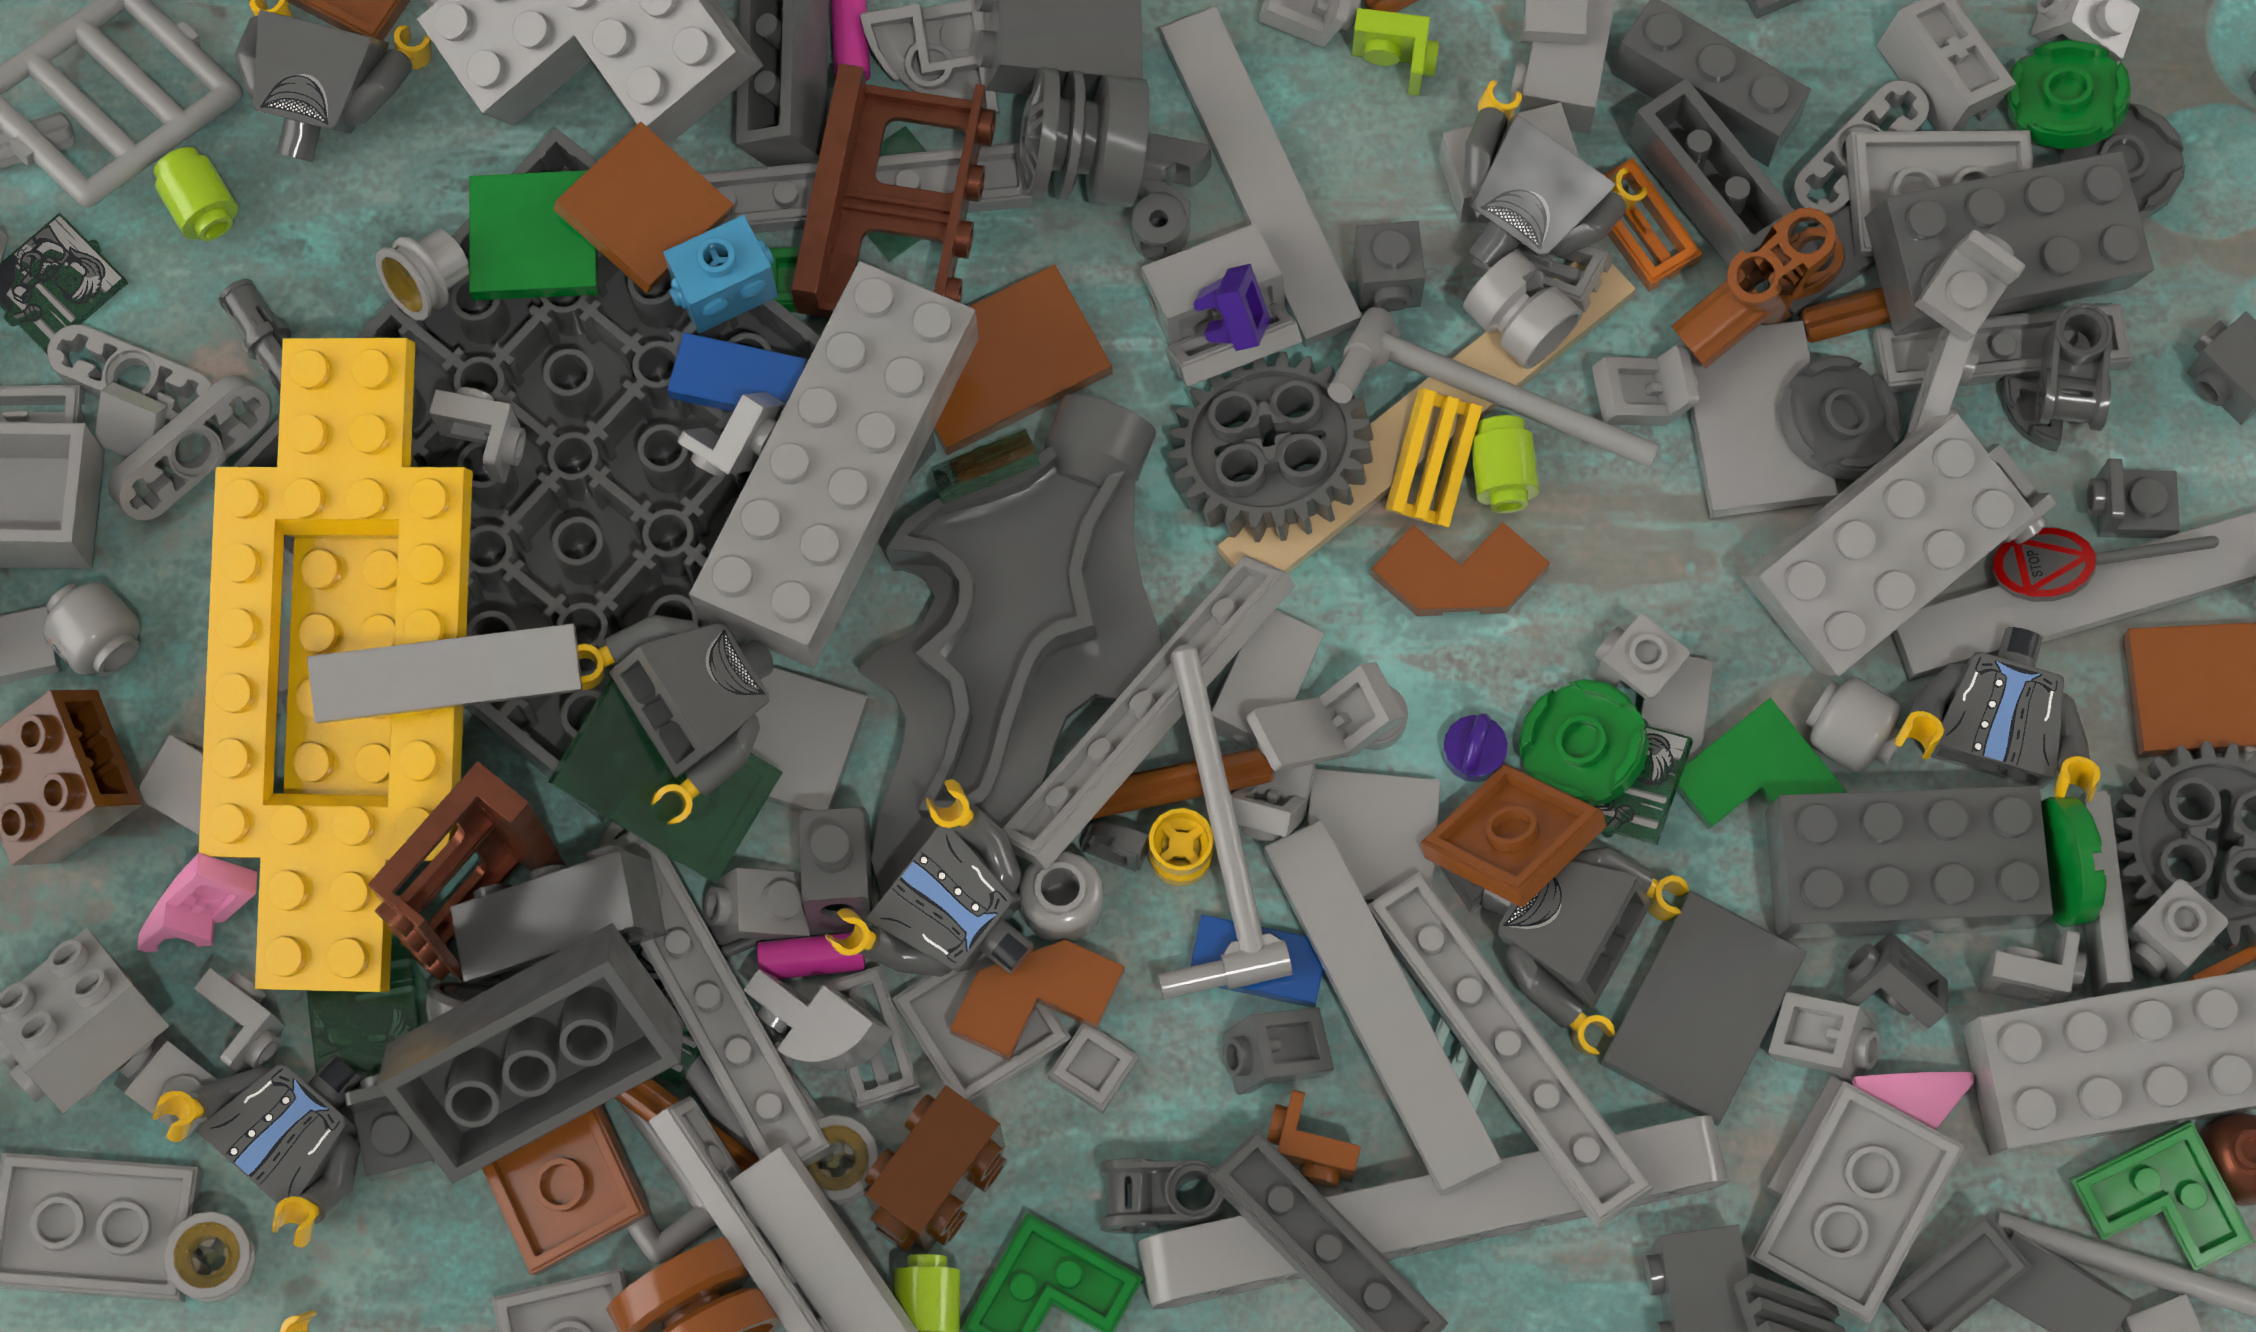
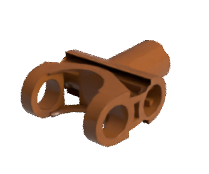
M1811 207L1799 208L1787 214L1771 227L1757 252L1746 254L1742 250L1730 262L1727 271L1728 280L1671 325L1672 329L1705 369L1759 325L1779 324L1787 320L1791 316L1788 310L1793 300L1819 293L1836 279L1845 263V249L1837 236V230L1831 218L1823 211ZM1811 220L1823 226L1806 228L1790 237L1794 227L1803 221ZM1818 239L1825 241L1819 250L1813 253H1801V249L1808 242ZM1834 253L1835 256L1831 265L1821 272H1816ZM1766 281L1770 288L1762 293H1758L1755 287L1759 283Z

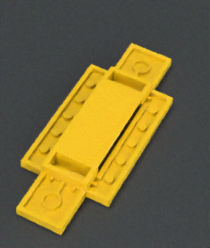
M283 338L277 467H216L199 853L214 858H260L255 989L390 992L392 931L387 927L388 924L375 913V909L381 904V901L367 884L461 780L464 706L321 724L314 722L307 656L466 637L473 471L465 467H411L416 342L408 338ZM284 535L294 538L284 786L283 794L273 793L283 554ZM457 825L450 830L424 861L431 862L455 835L458 829Z

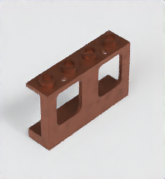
M839 63L791 287L797 313L825 318L831 317L857 266L862 240L871 232L942 243L943 249L934 292L961 303L963 280L955 278L958 258L968 259L970 256L974 222L966 221L970 201L979 203L982 197L985 166L977 165L981 145L989 147L992 145L996 124V110L987 109L985 85H975L973 100L867 85L863 67ZM902 121L960 130L966 133L954 192L942 193L884 184L877 180L876 171L886 127L891 122Z
M477 761L367 885L381 901V904L375 909V913L401 939L400 943L413 954L412 958L441 982L450 973L459 982L466 983L463 982L460 963L446 947L455 937L450 907L474 899L473 892L481 887L502 884L519 863L531 872L545 866L566 864L529 802ZM457 825L458 829L447 845L407 890L399 897L396 896L395 892L450 830ZM476 853L480 859L477 868L437 914L427 922L420 914L472 855Z

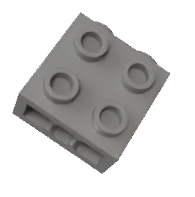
M88 928L84 929L75 938L61 943L38 968L22 981L8 986L0 993V1058L11 1069L9 1073L33 1101L36 1102L43 1095H46L62 1113H65L79 1100L92 1095L99 1088L103 1080L131 1057L144 1052L153 1043L154 1039L169 1027L123 967Z

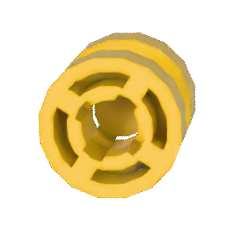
M1186 808L1171 809L1157 818L1152 824L1149 834L1150 866L1157 877L1167 884L1179 887L1192 885L1206 875L1212 863L1214 845L1213 832L1207 820L1198 812ZM1174 857H1177V858H1186V859H1185V860H1178V859H1175Z

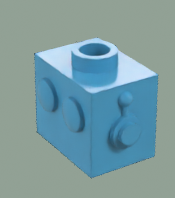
M744 215L663 252L672 280V288L669 289L671 298L676 307L686 308L698 334L778 297L771 265L774 262L773 256L768 246L762 240L756 239Z

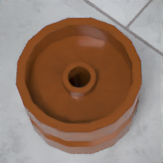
M725 1236L700 1244L649 1271L620 1292L606 1308L618 1332H774L781 1324V1321L759 1288L740 1289L746 1283L750 1274Z

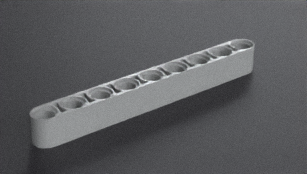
M1712 1116L1692 1117L1615 1134L1654 1186L1651 1194L1631 1207L1707 1191L1729 1182ZM1540 1151L1501 1159L1502 1166L1500 1169L1443 1196L1440 1195L1429 1174L1324 1197L1387 1261L1588 1217ZM1242 1215L1155 1234L1137 1242L1152 1309L1172 1308L1304 1279Z

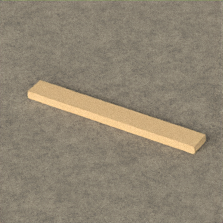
M1573 262L1571 265H1569L1570 267L1582 271H1585L1587 267L1576 262ZM1612 264L1607 273L1602 272L1600 276L1602 283L1596 293L1591 292L1589 296L1591 303L1586 313H1582L1575 328L1550 355L1530 369H1525L1500 345L1502 337L1500 331L1493 333L1486 331L1452 359L1522 387L1630 301L1635 295L1636 288ZM1427 378L1371 423L1373 440L1369 442L1373 454V462L1363 464L1367 481L1365 485L1349 484L1354 501L1351 505L1342 504L1335 500L1331 503L1335 517L1334 521L1329 522L1320 515L1315 514L1310 517L1312 533L1307 535L1297 523L1289 525L1286 541H1281L1275 527L1266 529L1260 542H1255L1251 527L1245 525L1235 538L1227 537L1217 547V553L1231 568L1246 555L1286 571L1289 574L1389 494L1418 389L1426 388L1436 391L1437 394L1458 398L1460 399L1459 401L1483 406L1479 421L1498 405L1433 378ZM1432 408L1415 472L1424 466L1440 413L1438 408ZM1457 414L1455 415L1447 446H1449L1453 440V436L1459 418V415Z

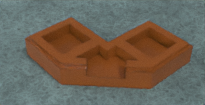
M1504 522L1490 534L1462 565L1457 563L1413 525L1371 568L1370 576L1416 616L1443 615V612L1480 611V614L1507 613L1548 570L1550 562Z
M1063 940L1032 951L1022 965L1011 975L997 964L978 970L950 1027V1034L1010 1061L1038 1003L1094 1029H1098L1125 973V966L1068 940Z

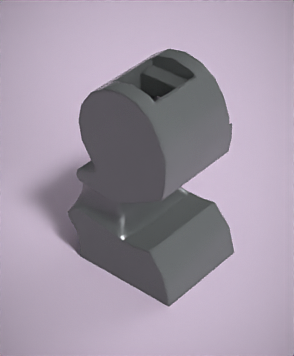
M1151 133L1147 143L1142 180L1138 191V203L1132 213L1133 243L1136 250L1143 257L1152 261H1158L1181 252L1186 245L1190 233L1191 202L1169 186V184L1177 183L1192 188L1204 180L1211 167V145Z

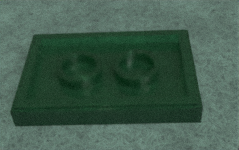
M611 677L548 783L706 880L717 884L783 772L755 754L750 753L746 764L711 794L705 797L700 793L692 800L691 813L685 820L677 824H666L682 811V800L676 793L667 792L659 801L651 806L652 796L658 789L670 784L680 785L688 777L686 772L676 778L674 777Z

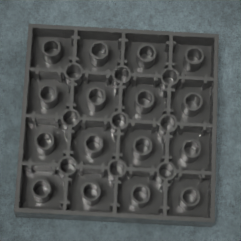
M555 127L511 174L589 170L598 160ZM468 218L451 237L458 242L469 263ZM598 250L599 295L473 301L469 293L468 276L460 283L448 289V304L441 310L432 309L430 316L425 320L413 319L404 313L391 299L355 338H408L416 342L411 467H465L473 471L466 637L574 624L576 626L578 645L589 644L599 649L607 645L605 638L653 615L694 621L700 628L712 625L698 619L689 593L752 471L726 474L725 477L715 476L695 465L691 460L693 452L677 442L683 430L704 427L721 436L733 414L730 411L669 398L667 389L683 333L807 359V362L821 336L774 299L698 334L686 308L676 307L671 298L669 289L672 288V280L669 273L650 292L646 293ZM461 387L474 388L490 394L494 401L511 404L521 426L520 428L525 429L526 441L522 459L518 466L510 465L505 483L491 481L483 465L486 444L441 436L429 414L436 389L456 393L457 389ZM279 418L233 467H277ZM933 432L909 480L936 451ZM284 535L283 558L293 565L294 538ZM731 633L739 647L750 642ZM579 659L581 677L590 675L597 668L596 663L591 659ZM616 662L605 667L604 678L593 689L464 706L469 713L601 822L610 815L662 757L609 674V671L617 665Z

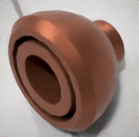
M2233 1113L2218 1117L2209 1122L2199 1135L2235 1204L2239 1206L2256 1204V1116L2246 1113Z

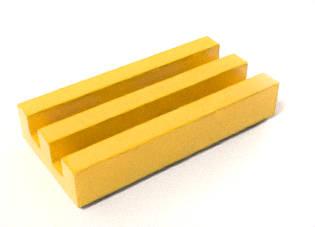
M1426 388L1418 389L1385 510L1439 527L1450 526L1483 406L1459 401L1460 399L1443 396L1437 394L1436 391ZM1434 407L1440 409L1431 445L1428 448L1422 478L1413 505L1407 503V498L1432 408ZM1457 414L1459 418L1433 510H1429L1455 415Z

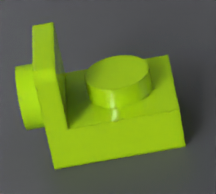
M1357 8L1352 56L1364 57L1366 61L1380 66H1391L1399 62L1412 63L1407 95L1420 96L1422 76L1435 77L1439 41L1427 39L1430 17Z

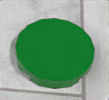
M2076 40L2047 42L2034 48V55L2027 57L2023 62L2021 57L2012 67L2010 76L2016 85L2005 94L2008 118L2018 131L2030 130L2031 140L2039 145L2059 149L2088 147L2108 138L2124 122L2131 100L2128 70L2121 61L2118 65L2115 60L2108 57L2109 51L2099 45Z
M1588 679L1568 682L1570 686L1562 687L1556 692L1552 689L1541 696L1525 716L1518 741L1520 756L1523 759L1524 768L1529 776L1592 806L1606 804L1629 790L1644 769L1649 749L1646 722L1629 696L1611 684Z
M2073 796L2046 798L2041 801L2053 909V915L2050 917L2055 923L2064 928L2091 923L2096 920L2104 905L2107 886L2104 870L2095 871L2093 858L2094 853L2102 852L2101 836L2093 816L2079 799Z

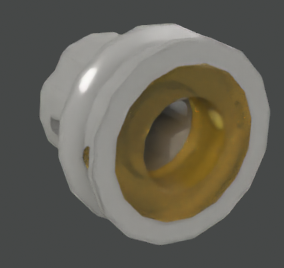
M436 229L417 242L409 237L401 236L394 241L392 248L383 247L376 253L375 263L378 275L386 291L402 311L415 320L423 321L430 316L432 309L441 310L448 304V289L469 276V263L464 251L454 238L441 229Z
M832 1115L817 1119L816 1122L833 1152L806 1167V1169L832 1205L855 1202L865 1195L871 1187L864 1180L868 1171L880 1156L876 1140L866 1126L851 1117ZM843 1150L848 1160L854 1162V1166L847 1169L844 1176L834 1178L829 1170L821 1169L822 1164H828L833 1161L834 1151Z
M216 1212L194 1214L180 1222L169 1235L163 1252L164 1269L172 1285L190 1298L203 1302L222 1301L238 1293L251 1278L256 1263L255 1244L248 1231L231 1217ZM226 1247L224 1250V1256L226 1257L224 1265L220 1270H214L210 1274L211 1268L203 1263L205 1255L209 1251L219 1254Z

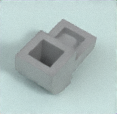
M758 969L743 990L761 1004L755 1014L770 1027L786 1036L777 1048V1051L812 1067L823 1070H845L858 1066L880 1051L893 1034L892 1030L846 995L824 985L810 1002L782 979Z

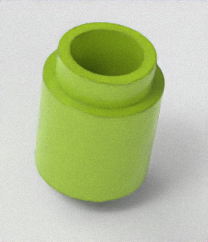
M183 147L166 154L156 163L153 169V174L156 177L155 189L184 237L212 241L223 236L231 229L233 225L232 220L238 212V205L207 156L200 155L193 147Z
M1500 415L1479 421L1475 432L1476 436H1474L1471 447L1477 500L1482 504L1491 505V510L1496 513H1512L1527 508L1529 506L1528 500L1535 498L1540 493L1532 432L1526 430L1525 421L1519 416Z
M917 1254L907 1256V1267L894 1269L893 1295L919 1332H960V1269L947 1267V1256Z

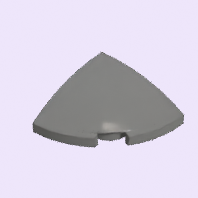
M965 0L922 8L920 3L860 14L863 30L874 55L895 82L902 81L914 92L973 100L976 84L985 85V68L978 67L976 64V45L980 31L984 30V12L976 10L975 0ZM985 91L987 109L996 110V115L1000 114L997 92Z

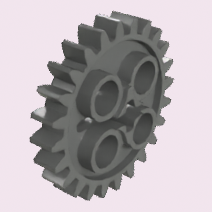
M1282 351L1277 358L1275 366H1267L1263 357L1253 361V369L1245 371L1242 366L1232 369V376L1226 380L1220 375L1209 378L1212 388L1209 392L1192 388L1189 391L1195 409L1177 408L1176 414L1181 428L1169 430L1173 451L1168 453L1172 470L1175 472L1173 476L1179 494H1185L1192 513L1203 510L1207 526L1210 528L1225 519L1229 537L1235 538L1244 526L1247 525L1251 527L1254 541L1260 542L1266 529L1275 527L1280 540L1286 541L1289 525L1297 523L1308 535L1312 533L1310 517L1318 514L1329 522L1334 521L1335 517L1331 503L1335 500L1342 504L1351 505L1354 501L1349 484L1365 485L1367 479L1363 464L1373 462V454L1369 442L1373 440L1370 420L1366 419L1368 417L1363 398L1355 399V395H1353L1347 403H1338L1331 399L1328 394V388L1336 375L1333 366L1329 365L1315 375L1311 356L1307 355L1294 368L1290 367L1287 352ZM1298 411L1308 412L1304 416L1298 418L1289 417L1291 414L1296 413ZM1238 421L1246 422L1237 428H1227L1230 424ZM1305 464L1316 465L1307 471H1295L1299 466ZM1244 474L1254 475L1242 482L1233 481L1236 477Z
M2204 741L2196 751L2195 759H2193L2189 751L2183 745H2180L2170 755L2171 765L2160 756H2157L2147 767L2150 777L2138 772L2128 784L2135 795L2123 794L2115 806L2121 813L2127 816L2116 818L2113 822L2115 836L2126 839V841L2116 844L2118 860L2128 861V866L2120 873L2121 884L2136 883L2139 888L2128 904L2131 907H2136L2149 902L2153 906L2170 886L2178 880L2171 874L2167 859H2181L2191 867L2194 873V881L2187 883L2228 920V925L2219 934V939L2225 952L2231 951L2238 945L2240 932L2252 947H2255L2256 895L2246 894L2236 886L2233 880V871L2246 872L2256 880V832L2245 826L2241 818V810L2256 812V753L2247 763L2239 761L2237 743L2231 742L2221 757H2216L2210 741ZM2224 792L2228 795L2229 802L2228 810L2224 815L2221 831L2219 832L2218 847L2228 852L2214 867L2213 885L2216 899L2211 900L2206 896V885L2213 870L2217 847L2216 843L2207 839L2220 825L2221 798L2219 793ZM2186 797L2193 800L2202 812V820H2191L2184 817L2176 806V798Z

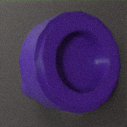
M1488 714L1469 715L1460 718L1450 726L1444 738L1442 754L1446 766L1455 776L1465 781L1480 782L1489 779L1503 765L1507 756L1508 742L1503 729Z

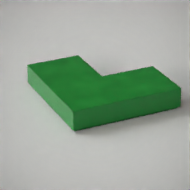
M1771 697L1674 773L1675 776L1669 777V781L1708 829L1756 791H1759L1770 805L1780 795L1848 793Z
M2186 1120L2068 1178L2101 1240H2105L2161 1212L2190 1269L2193 1271L2255 1242L2191 1120Z
M1027 1213L961 1331L1039 1332L1052 1307L1097 1332H1115L1139 1290L1143 1277Z

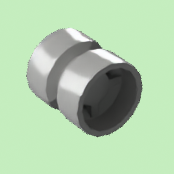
M1516 250L1499 260L1476 283L1465 299L1463 309L1487 332L1500 331L1502 333L1500 345L1525 369H1530L1543 361L1567 338L1579 322L1583 311L1557 286L1545 288L1543 286L1545 274L1521 251Z

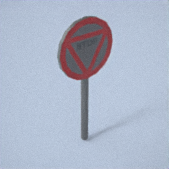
M2042 528L2037 534L2021 544H2016L2013 540L2008 543H2002L1994 555L1993 575L1999 586L2014 597L2032 602L2056 601L2073 596L2085 588L2096 573V565L2212 549L2219 545V539L2216 536H2206L2095 553L2090 543L2075 532L2060 528Z

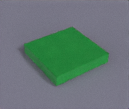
M588 170L469 176V293L473 301L599 295L598 250L553 210L555 201Z

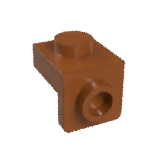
M1292 1089L1288 1106L1275 1104L1267 1140L1271 1144L1279 1145L1278 1151L1296 1169H1299L1300 1173L1311 1184L1337 1188L1339 1180L1352 1183L1361 1146L1297 1130L1305 1092Z

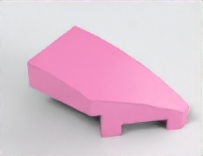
M198 853L177 875L153 908L139 932L137 950L143 952L159 951V944L164 939L173 938L192 942L196 947L214 945L215 923L225 922L256 894L258 872Z
M1919 1072L1855 1076L1852 1085L1936 1130L1973 1085L1974 1074L1973 1072Z

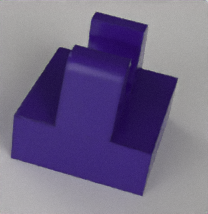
M1251 263L1227 269L1223 278L1199 291L1193 304L1195 311L1213 308L1222 314L1223 319L1208 323L1204 335L1206 340L1212 343H1232L1235 351L1259 346L1271 319Z

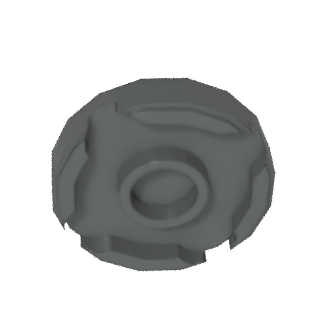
M2133 103L2129 105L2124 122L2108 138L2088 147L2061 149L2060 163L2123 151L2141 219L2151 217L2168 205L2184 179L2185 173L2182 155L2184 148L2180 135L2164 116L2144 105Z
M1825 356L1809 362L1801 368L1784 388L1780 403V414L1783 431L1794 452L1812 469L1832 478L1856 479L1861 477L1893 450L1894 444L1899 441L1902 424L1899 405L1888 384L1877 373L1870 376L1865 370L1859 368L1863 363L1850 357Z

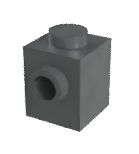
M1419 220L1356 226L1353 259L1360 312H1365L1372 307H1380L1388 312L1421 307L1425 284V270Z
M2247 311L2229 327L2221 320L2218 321L2195 343L2193 347L2200 354L2187 372L2194 380L2195 387L2201 396L2213 405L2222 406L2240 425L2256 412V320Z

